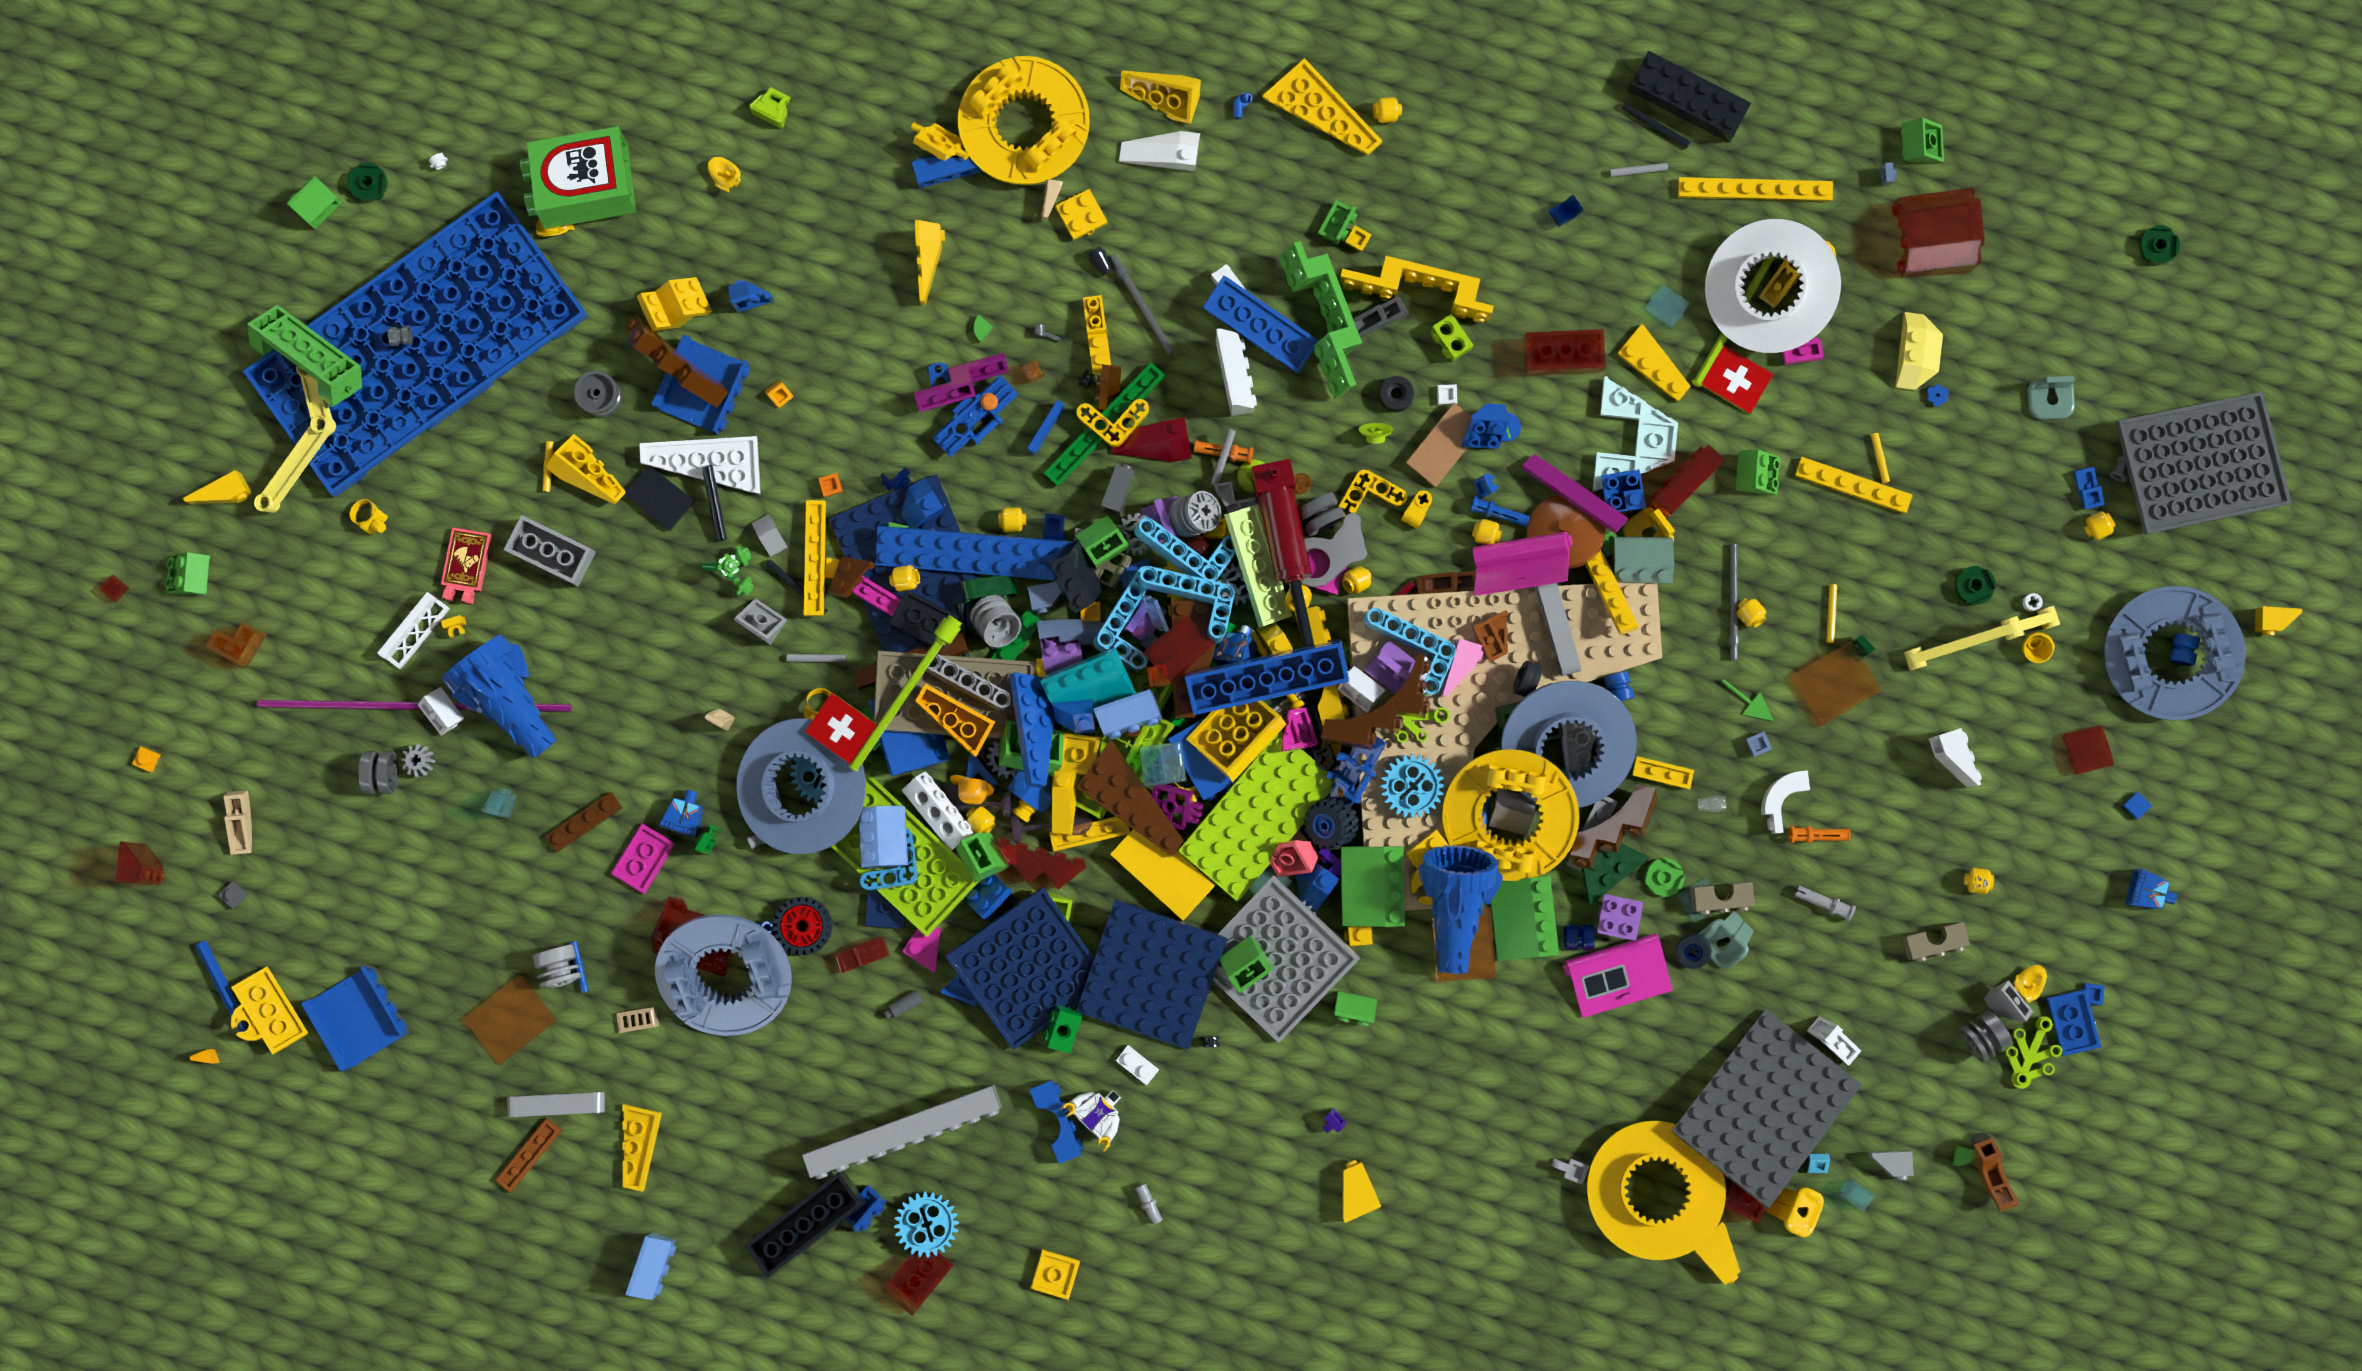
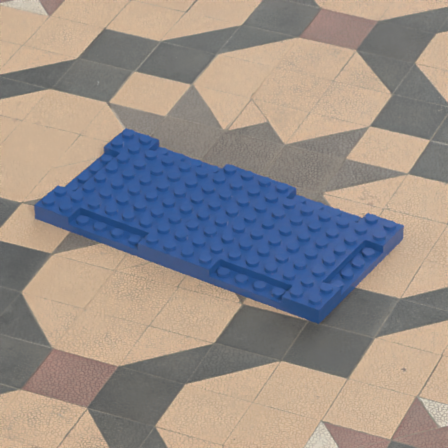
M497 191L307 325V327L361 366L362 388L334 407L329 405L336 429L327 437L309 462L331 495L337 497L368 475L366 472L428 428H434L493 386L495 380L554 338H560L589 317ZM409 325L413 335L412 345L399 344L398 346H391L388 340V328H401L402 326ZM273 349L243 372L296 445L310 426L309 409L301 377L297 372V365Z

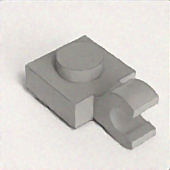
M1569 1158L1568 1164L1557 1159H1553L1551 1166L1565 1171L1563 1174L1564 1178L1582 1185L1589 1169L1588 1165Z

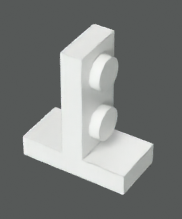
M1821 1016L1807 1030L1848 1066L1861 1052L1842 1033L1843 1029Z

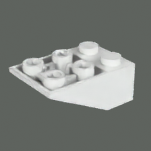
M1962 728L1928 738L1935 758L1967 788L1981 785V774L1975 768L1973 763L1975 757L1968 748V737L1962 731Z

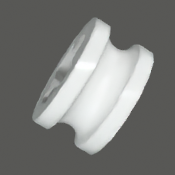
M2035 593L2025 596L2022 601L2024 609L2029 612L2040 609L2043 603L2041 596ZM2030 597H2032V600L2035 599L2037 602L2036 604H2034V608L2032 607L2033 605L2029 606L2028 602L2031 601Z

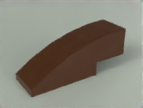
M1476 571L1417 576L1418 594L1474 591Z

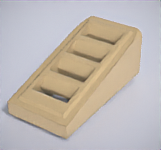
M1047 180L1041 215L1042 221L1048 219L1062 187V181Z
M716 709L705 716L706 720L726 731L729 730L735 719L734 716L721 709Z
M656 1007L616 1013L619 1033L659 1026ZM646 1012H649L650 1024H647ZM640 1013L642 1015L643 1025L639 1024L638 1014ZM631 1015H634V1019H635V1026H634V1027H632ZM623 1016H627L628 1028H624Z

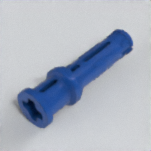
M1474 496L1469 511L1471 513L1483 514L1486 518L1493 516L1524 527L1527 526L1530 517L1529 515L1496 506L1493 501L1480 500L1477 496Z

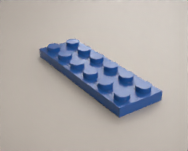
M1225 275L1222 276L1202 309L1295 373H1299L1314 350V345L1319 341Z

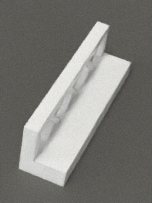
M427 592L379 650L378 654L389 660L397 668L402 669L450 608L434 595ZM435 603L443 608L439 615L431 616V608ZM428 619L429 627L425 631H419V622ZM409 635H416V643L413 646L406 645V638ZM397 650H403L404 658L400 663L392 658Z

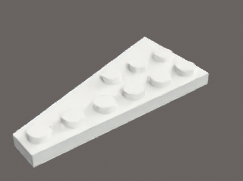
M757 436L640 443L641 464L704 480L702 467L712 465L717 484L761 495Z

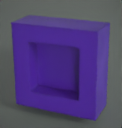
M1333 1108L1325 1116L1327 1122L1322 1128L1326 1133H1329L1333 1128L1338 1133L1347 1122Z

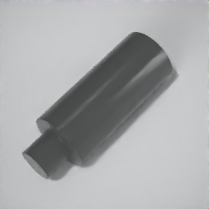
M915 990L889 1005L890 1009L884 1013L888 1019L892 1016L897 1018L924 1001L918 990Z

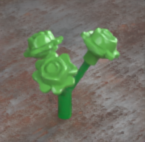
M737 545L735 555L729 556V554H724L723 558L718 559V563L702 564L703 570L718 571L722 576H726L733 581V584L737 586L736 594L738 597L741 595L748 596L753 590L754 585L750 576L743 580L733 577L735 573L739 572L738 566L740 563L748 566V561L751 560V553L747 547Z

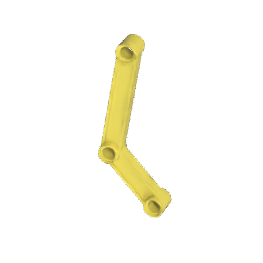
M298 366L297 372L301 377L311 422L309 428L264 491L254 500L256 509L267 513L278 511L281 501L327 437L336 429L329 404L319 397L317 380Z
M2052 606L2037 611L2038 616L2019 621L2018 616L2003 620L2000 627L1922 651L1921 647L1906 651L1904 655L1909 670L1927 666V660L2003 636L2006 637V640L2024 635L2023 630L2041 625L2044 630L2060 625L2055 607Z

